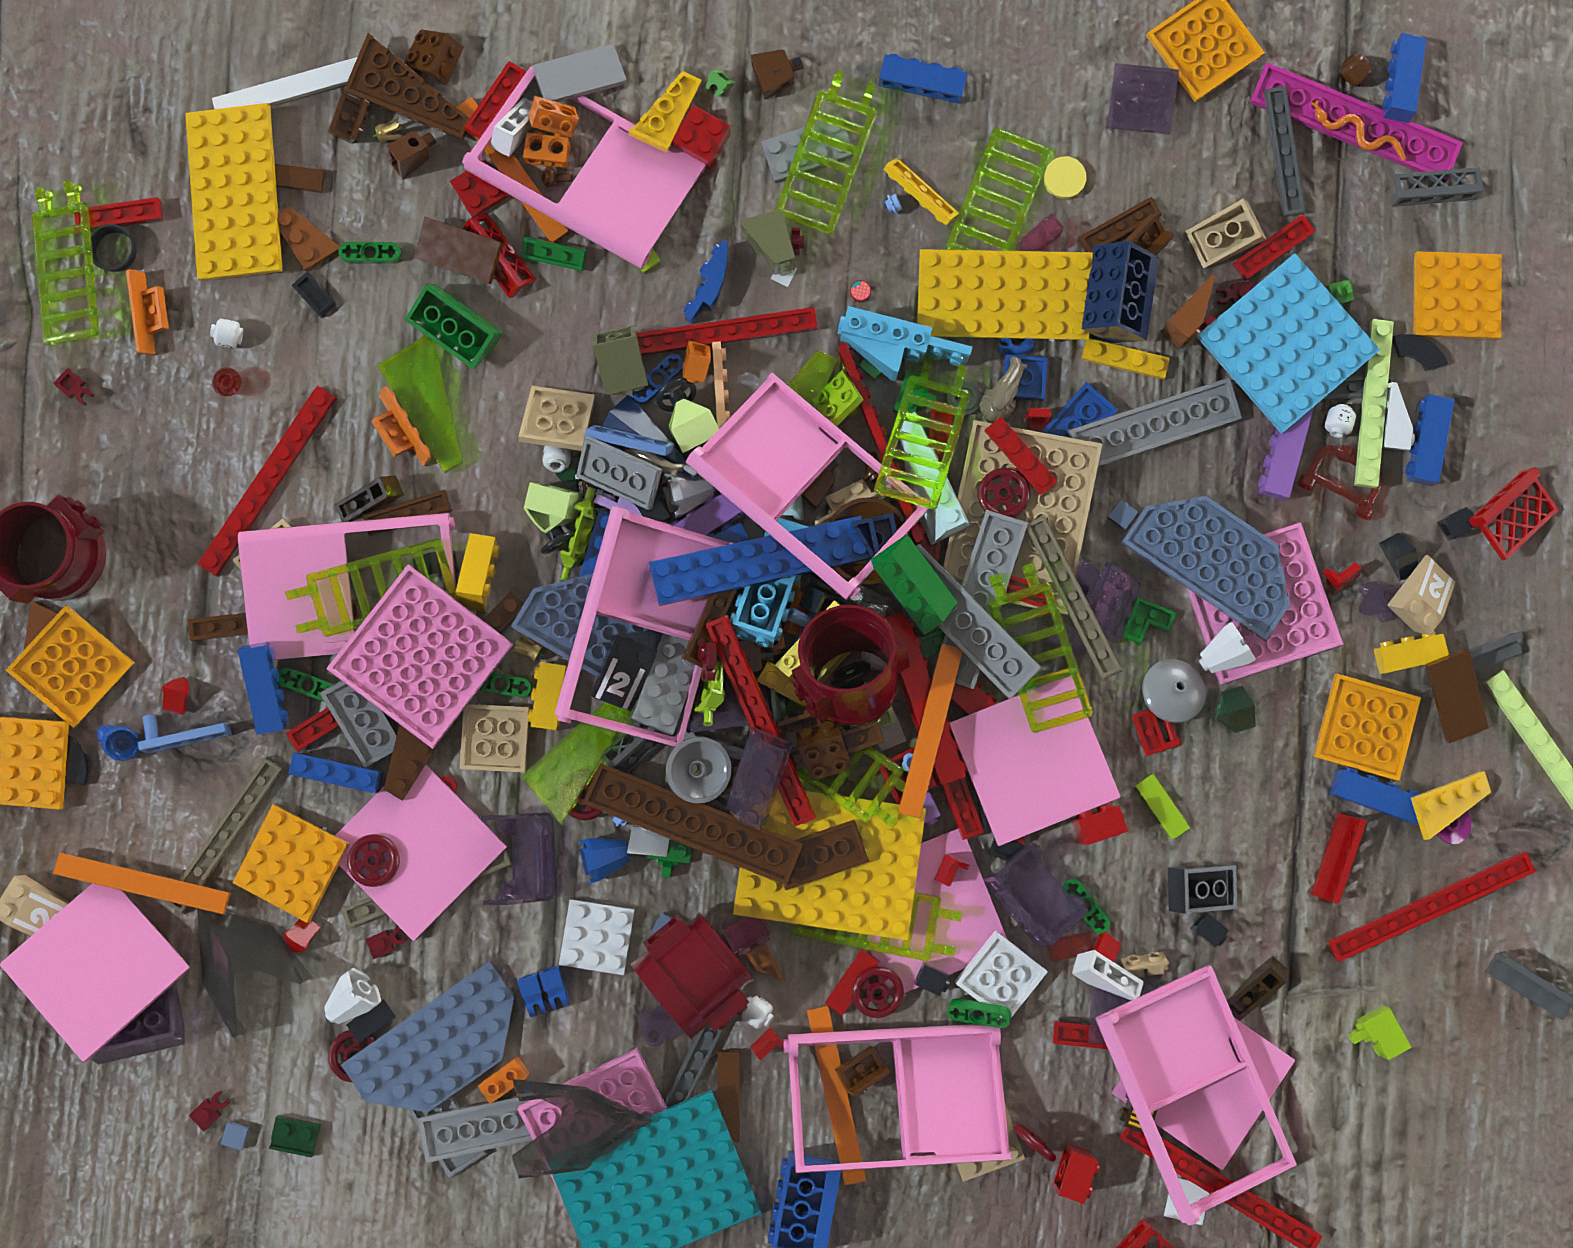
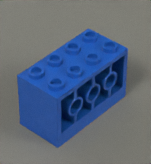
M788 1151L787 1158L782 1157L780 1176H783V1180L778 1179L776 1198L779 1199V1202H774L772 1221H775V1224H770L768 1243L771 1244V1248H827L841 1170L796 1173L794 1152ZM804 1155V1164L806 1166L840 1164V1161ZM804 1181H809L808 1184H802Z

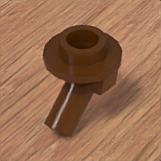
M547 166L542 171L541 180L547 188L556 187L557 182H572L573 176L571 173H557V168Z
M869 452L874 459L877 458L878 454L876 452ZM866 464L867 471L864 479L871 482L879 480L882 476Z

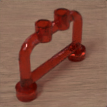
M1333 445L1320 448L1307 474L1300 476L1297 482L1298 486L1305 490L1313 491L1317 483L1358 504L1355 515L1364 520H1371L1375 512L1372 506L1384 482L1382 472L1380 471L1378 487L1376 489L1371 488L1367 499L1317 474L1327 454H1333L1339 460L1356 466L1357 457L1352 455L1354 449L1347 445H1342L1341 449Z

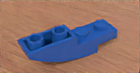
M724 239L721 244L717 243L711 252L712 258L709 262L705 261L700 269L701 280L705 284L701 283L695 292L697 296L693 302L689 301L684 308L685 320L691 324L694 323L704 307L712 311L722 291L728 268V244Z

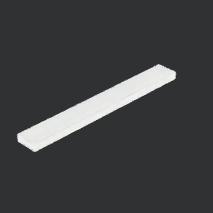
M357 57L212 98L214 108L221 109L268 103L272 106L346 85Z

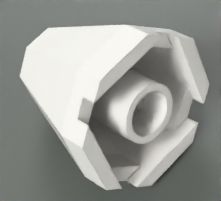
M677 473L676 477H673L671 474H664L662 477V483L667 482V487H663L664 497L668 510L674 512L672 515L674 519L682 517L690 510L698 507L708 498L714 496L713 492L716 491V488L700 475L697 480L682 473Z
M1230 622L1218 632L1200 653L1202 658L1198 661L1205 671L1210 670L1211 673L1250 664L1256 658L1234 624Z
M352 968L339 978L324 1007L326 1018L332 1023L340 1024L369 1012L381 1002L378 987L375 984L371 987L367 983L370 980L367 974Z

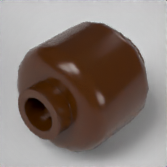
M1354 53L1341 64V75L1350 86H1357L1359 84L1364 86L1372 78L1370 75L1373 72V66L1363 54L1356 55Z

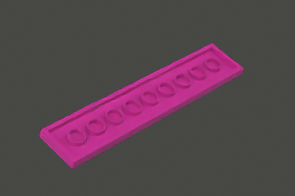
M1268 62L1264 65L1249 101L1250 104L1266 110L1263 91L1265 89L1286 86L1291 120L1362 149L1357 144L1355 124L1350 122L1337 130H1329L1316 119V108L1311 105V102L1315 103L1318 100V107L1327 113V120L1330 123H1334L1347 114H1355L1360 117L1364 123V138L1367 142L1371 143L1384 135L1396 138L1401 144L1406 160L1402 161L1393 145L1387 142L1378 149L1365 151L1416 172L1453 169L1463 142L1412 121L1406 123L1383 118V109ZM1449 176L1443 177L1441 181L1443 183L1447 182Z

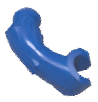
M1002 338L1001 343L1005 346L998 345L997 350L1000 354H1027L1034 350L1036 339H1025L1020 345H1013L1010 338Z

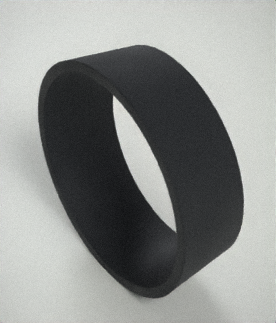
M107 224L100 226L92 232L87 241L88 257L94 265L110 272H120L127 269L135 260L137 253L136 244L129 232L119 225ZM110 233H122L130 238V255L120 266L106 268L97 258L96 250L98 243L104 236Z

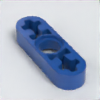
M676 354L668 355L646 375L647 381L655 390L652 392L649 388L646 391V398L642 396L638 398V391H632L634 400L639 404H646L654 398L663 385L673 380L682 372V359ZM669 361H678V368H671L668 371L670 376L667 377L665 371L661 368L664 367L667 370L670 367ZM655 374H661L664 377V381L662 384L656 385L652 382V377Z

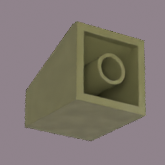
M782 209L740 220L743 239L774 275L786 276L791 274L792 270H795V255Z
M634 325L592 335L593 348L606 395L618 396L623 394V391L631 389L632 391H639L644 389V386H648Z

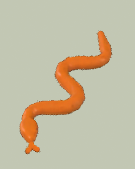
M1318 100L1315 103L1311 102V105L1316 108V119L1326 129L1337 130L1351 122L1356 126L1357 144L1363 150L1372 151L1387 142L1393 145L1402 161L1406 160L1401 144L1393 136L1384 135L1371 143L1367 142L1364 138V123L1360 117L1355 114H1347L1334 123H1330L1327 120V113L1318 107Z

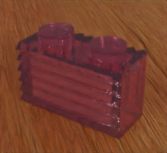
M1051 213L1022 236L1017 242L1016 248L1019 251H1044L1054 240H1057L1058 237L1060 238L1064 227Z
M747 916L722 929V933L732 953L736 954L738 952L739 955L750 951V945L756 942L761 945L769 941V935L773 934L766 919Z

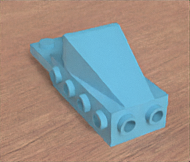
M850 306L847 308L846 316H841L837 334L841 335L840 341L846 342L892 381H896L902 357L906 358V361L917 364L918 362H923L925 355H929V358L932 360L941 361V359H945L952 365L962 366V364L966 365L972 350V346L930 336L932 327Z
M782 518L777 520L788 532L808 527ZM765 531L764 537L770 536V534H768ZM801 575L744 587L743 595H738L735 604L738 607L736 614L732 613L730 618L737 638L753 641L761 647L769 646L773 648L775 640L779 641L783 629L779 627L782 621L786 622L789 609L786 608L789 603L793 602L796 591L792 589L794 583L799 584Z

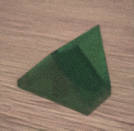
M1243 685L1221 692L1213 717L1234 733L1256 727L1255 705Z

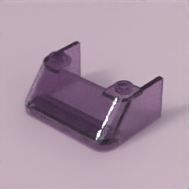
M543 812L481 816V820H497L499 832L503 836H511L513 874L512 880H506L502 883L500 898L483 900V905H512L553 899L556 894L554 820L551 814Z

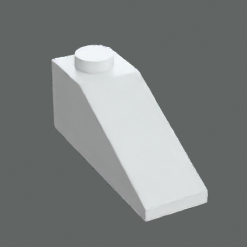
M523 97L494 126L491 148L509 157L519 147L531 127L528 114L532 101Z
M1394 382L1388 383L1382 448L1410 450L1415 441L1413 426L1398 384Z
M1095 950L1077 954L1072 971L1073 975L1087 984L1129 1000L1140 997L1144 982Z

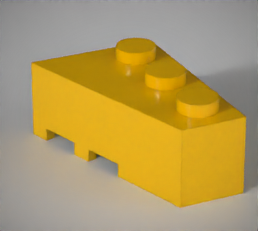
M469 534L456 588L458 602L468 610L486 613L491 591V581L495 574V558L499 557L500 546L497 545L495 537Z

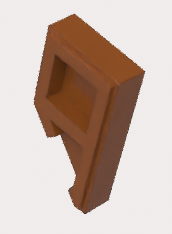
M766 942L746 951L756 972L777 979L784 978Z

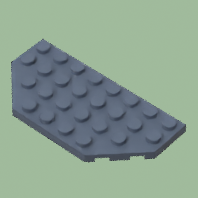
M1207 496L1146 506L1121 541L1123 545L1264 641L1268 639L1290 606L1278 544Z
M593 574L532 589L510 627L569 661ZM596 614L581 668L596 677L598 676L613 635H620L657 650L663 633Z
M489 961L345 1061L341 1066L365 1102L429 1112L502 1061L515 997L492 962Z

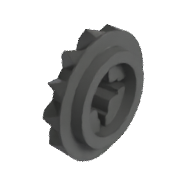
M960 381L949 389L947 401L949 407L956 414L966 416L978 409L981 393L975 384L968 381ZM963 390L966 397L971 398L970 400H967L965 407L963 402L961 400H958V398L961 397Z

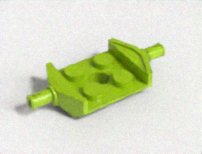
M587 487L584 500L574 506V509L579 511L581 515L577 517L575 522V535L569 541L570 552L563 550L560 552L564 566L561 580H569L572 569L575 570V567L583 565L586 547L589 545L592 527L598 515V511L592 502L596 491L594 488Z
M717 650L716 665H714L715 681L702 680L704 682V689L701 694L702 702L695 708V712L704 713V726L713 725V713L724 701L725 697L723 689V663Z

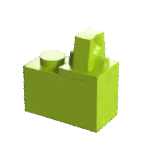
M1383 1005L1357 1019L1356 1029L1347 1034L1353 1044L1362 1040L1365 1043L1369 1041L1374 1042L1372 1047L1375 1053L1387 1060L1412 1048L1391 1009Z

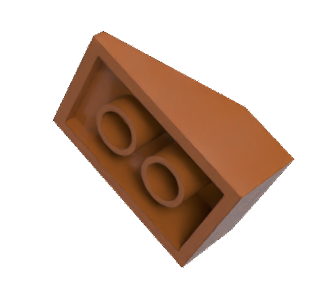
M1213 274L1160 331L1178 348L1184 343L1188 346L1201 332L1198 327L1203 323L1215 280Z

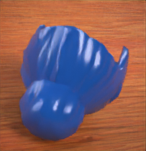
M110 724L98 728L97 738L101 742L104 752L112 759L125 761L134 759L138 754V734L132 729L124 726H112Z

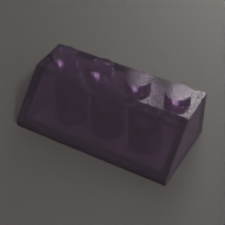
M751 728L726 804L727 810L738 822L760 830L767 823L793 743L756 728Z

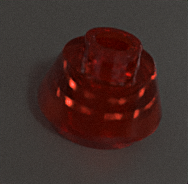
M221 368L213 375L212 387L221 396H232L241 387V377L232 368Z

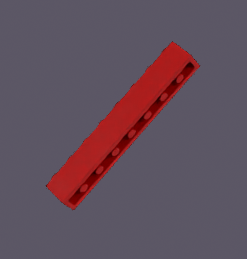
M904 612L885 619L907 646L910 667L897 674V678L919 734L933 677H929L927 659L922 657L920 652L921 642L918 636H915L913 633V621L909 622ZM947 718L932 771L937 787L966 777L965 772L967 771L964 761L959 759L957 753L959 747L956 740L951 737V725Z

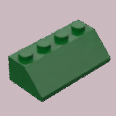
M425 284L404 319L472 369H475L493 351L503 335L502 331L436 284Z
M907 534L871 559L873 568L924 635L941 624L958 603Z

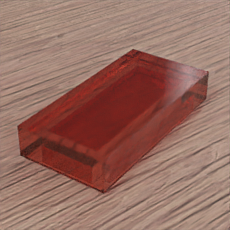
M1089 931L1046 940L1051 962L1075 958L1077 954L1093 950Z

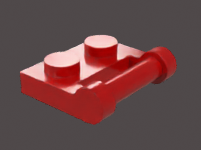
M1150 709L1131 715L1145 756L1182 744L1181 739L1177 737L1173 723L1163 720L1170 740L1165 743L1156 715Z

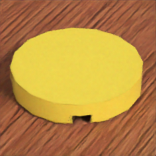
M1069 156L1058 157L1052 160L1044 173V185L1047 191L1059 199H1071L1077 196L1086 183V171L1083 165L1077 159Z

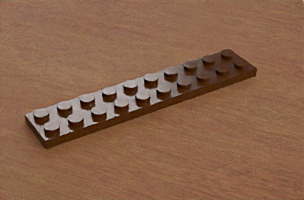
M600 763L583 801V804L784 886L788 885L803 848V844L705 804L685 801L670 790Z

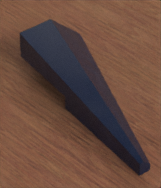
M627 395L609 411L602 426L673 443L630 395ZM675 444L672 453L666 456L659 455L673 464H683L685 468L680 473L692 479H698L699 474L686 464L687 458L676 449Z
M893 513L852 521L854 529L871 558L897 532ZM896 598L909 622L914 621Z

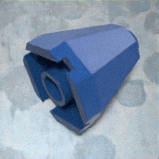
M587 838L578 841L579 845L583 844V848L579 849L584 872L586 875H591V878L587 879L589 883L602 880L628 863L630 856H633L632 853H627L629 843L626 844L625 840Z

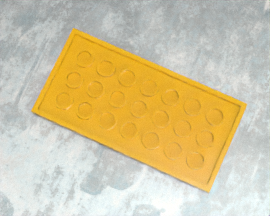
M268 103L185 113L197 279L207 281L283 272L270 105Z
M920 249L917 324L932 327L930 336L1089 340V332L1081 328L1089 274L1092 268L1093 252Z

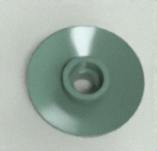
M770 688L772 717L776 724L780 722L781 713H786L785 700H780L777 692Z

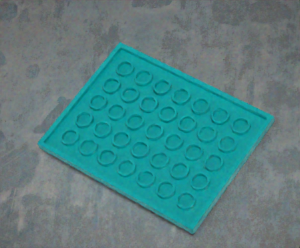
M712 1090L549 1156L546 1159L582 1248H680L761 1214V1209Z

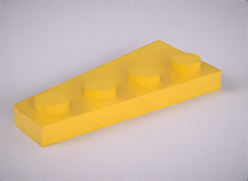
M682 71L666 89V92L653 103L651 109L647 113L645 112L635 127L633 126L629 130L628 135L667 153L672 144V139L680 128L702 80Z
M1485 771L1471 774L1411 797L1424 840H1430L1491 793Z

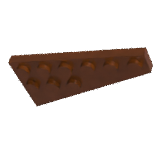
M367 33L344 92L361 100L366 99L371 104L464 140L466 135L464 126L470 118L446 100L436 89L426 83L423 78L393 55L384 45L380 44L370 33Z
M399 724L384 790L403 801L442 738L432 749Z

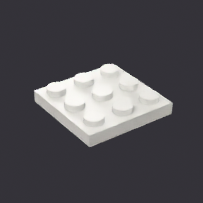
M570 899L559 965L624 975L635 909Z
M995 930L954 982L979 1002L1007 1007L1011 1011L1012 1017L1048 971Z

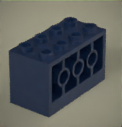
M1130 241L1094 245L1092 268L1089 274L1081 329L1111 343L1147 341L1159 257Z

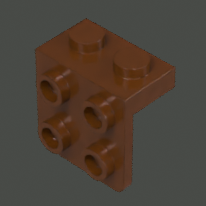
M421 29L415 36V40L404 63L412 70L429 73L438 82L447 85L464 47L447 33Z
M827 721L821 725L796 732L798 749L811 780H818L852 768L838 722Z

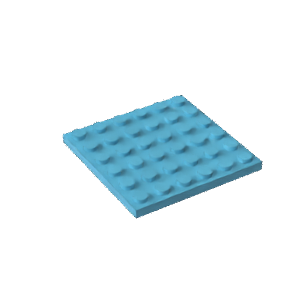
M1295 253L1196 336L1281 434L1380 351L1377 345Z

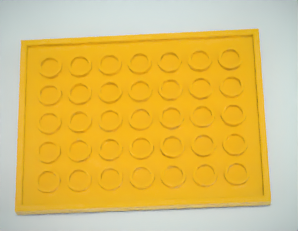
M752 785L747 822L796 840L855 819L869 862L786 891L782 884L740 868L733 910L734 915L908 940L926 808H923L921 818L918 819L899 814V804L805 791L816 818L794 826L777 786Z

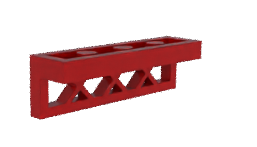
M487 213L467 220L462 229L496 239L503 243L494 278L509 299L515 297L522 287L533 284L537 280ZM484 221L489 230L483 228L479 222ZM504 255L511 257L514 263L507 261ZM517 272L522 273L526 279L521 280Z
M1338 813L1311 895L1332 903H1340L1367 822L1366 820Z

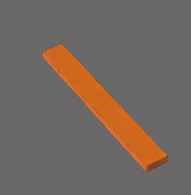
M472 97L457 106L469 118L478 107ZM490 141L484 151L498 171L543 196L513 153L509 157L499 153L490 147ZM521 202L549 241L557 242L569 234L564 225Z
M946 644L941 645L898 811L899 814L918 819L921 818L963 651L958 647Z
M60 852L53 871L55 875L220 914H225L231 895L229 892Z
M828 1005L807 1009L811 1033L834 1032ZM837 1044L814 1046L840 1164L862 1163L848 1094L835 1071L841 1065ZM864 1169L842 1170L845 1186L866 1181Z

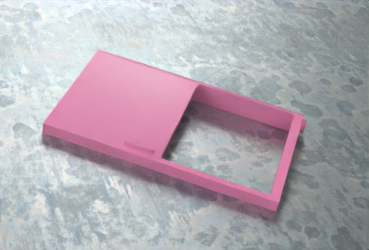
M530 66L472 151L467 152L462 161L464 169L638 268L643 269L650 259L653 246L700 174H703L706 164L672 145L666 153L629 136L627 132L633 126L635 127V124L585 96H580L570 100L610 121L612 125L560 202L554 203L481 162L482 152L492 139L494 126L516 105L532 80H536L533 67Z
M773 373L768 376V379L703 447L698 446L686 460V464L846 600L849 597L854 599L861 591L859 586L875 570L871 560L855 578L853 577L847 582L777 522L783 513L844 448L850 449L917 506L916 511L876 555L907 534L930 508L927 502Z
M611 507L554 714L558 716V721L571 723V720H576L675 747L683 741L703 669L696 665L678 730L674 737L570 709L596 614L690 640L709 595L659 606L648 563L734 543L636 515L632 511L623 508Z
M449 513L239 532L238 546L249 645L269 642V646L274 650V660L338 654L355 633L345 544L346 533L439 525L447 594L458 601L451 539L452 530H455L454 517H450Z
M1206 965L1095 1018L1182 1223L1193 1225L1199 1222L1202 1212L1297 1165L1211 965ZM1246 1068L1283 1157L1189 1205L1151 1113L1238 1070Z
M966 1024L788 1034V1039H784V1053H788L796 1173L1011 1160L999 1045L1001 1043L1000 1028ZM892 1042L902 1160L806 1166L804 1164L798 1047Z

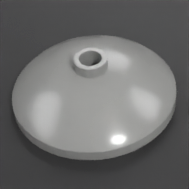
M1167 659L1156 663L1147 671L1142 683V694L1146 705L1157 717L1167 722L1181 723L1192 719L1201 711L1206 699V688L1202 677L1191 665L1181 660ZM1177 684L1182 686V690L1177 688Z
M688 738L679 743L669 755L666 764L668 784L672 791L685 801L691 803L709 802L717 798L729 783L731 777L730 758L726 750L718 742L710 738ZM697 764L698 770L693 772L692 766Z

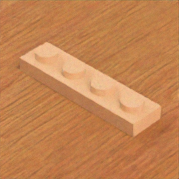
M712 342L717 425L720 429L730 419V411L725 410V403H729V392L724 390V382H728L727 369H723L722 361H726V348H721V342Z

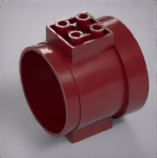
M57 495L47 506L36 502H20L0 511V591L9 600L25 604L31 602L35 597L53 601L70 600L87 592L98 581L106 562V546L102 536L104 531L100 527L101 522L93 515L89 516L85 512L87 508L79 500L74 501L69 496L66 498ZM54 514L61 522L66 533L67 549L64 560L58 570L48 579L30 585L22 577L18 566L17 553L20 540L25 531L36 520L46 515Z
M858 605L832 607L819 613L804 628L798 643L800 665L791 670L794 678L791 682L795 687L794 692L801 702L803 700L806 702L809 714L812 718L817 717L820 723L828 718L845 725L869 723L882 716L891 707L896 698L898 689L897 674L910 667L907 646L882 614L879 615L869 608ZM846 652H868L881 658L887 664L886 668L877 678L857 688L837 689L817 681L822 668L831 659Z
M700 912L687 923L683 921L679 914L675 915L644 941L647 951L631 963L637 975L656 1000L691 1039L708 1025L714 1031L717 1029L722 1030L730 1023L729 1019L735 1014L738 1016L747 1009L749 1001L742 990L748 983L755 980Z

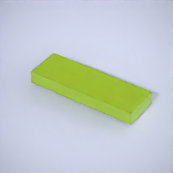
M1150 774L1134 785L1171 840H1174L1190 829L1154 774Z

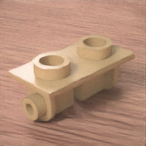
M1151 952L1140 956L1130 955L1127 958L1120 959L1124 969L1137 978L1144 977V969H1147L1148 976L1164 974L1165 971H1168L1167 965L1169 962L1164 952Z

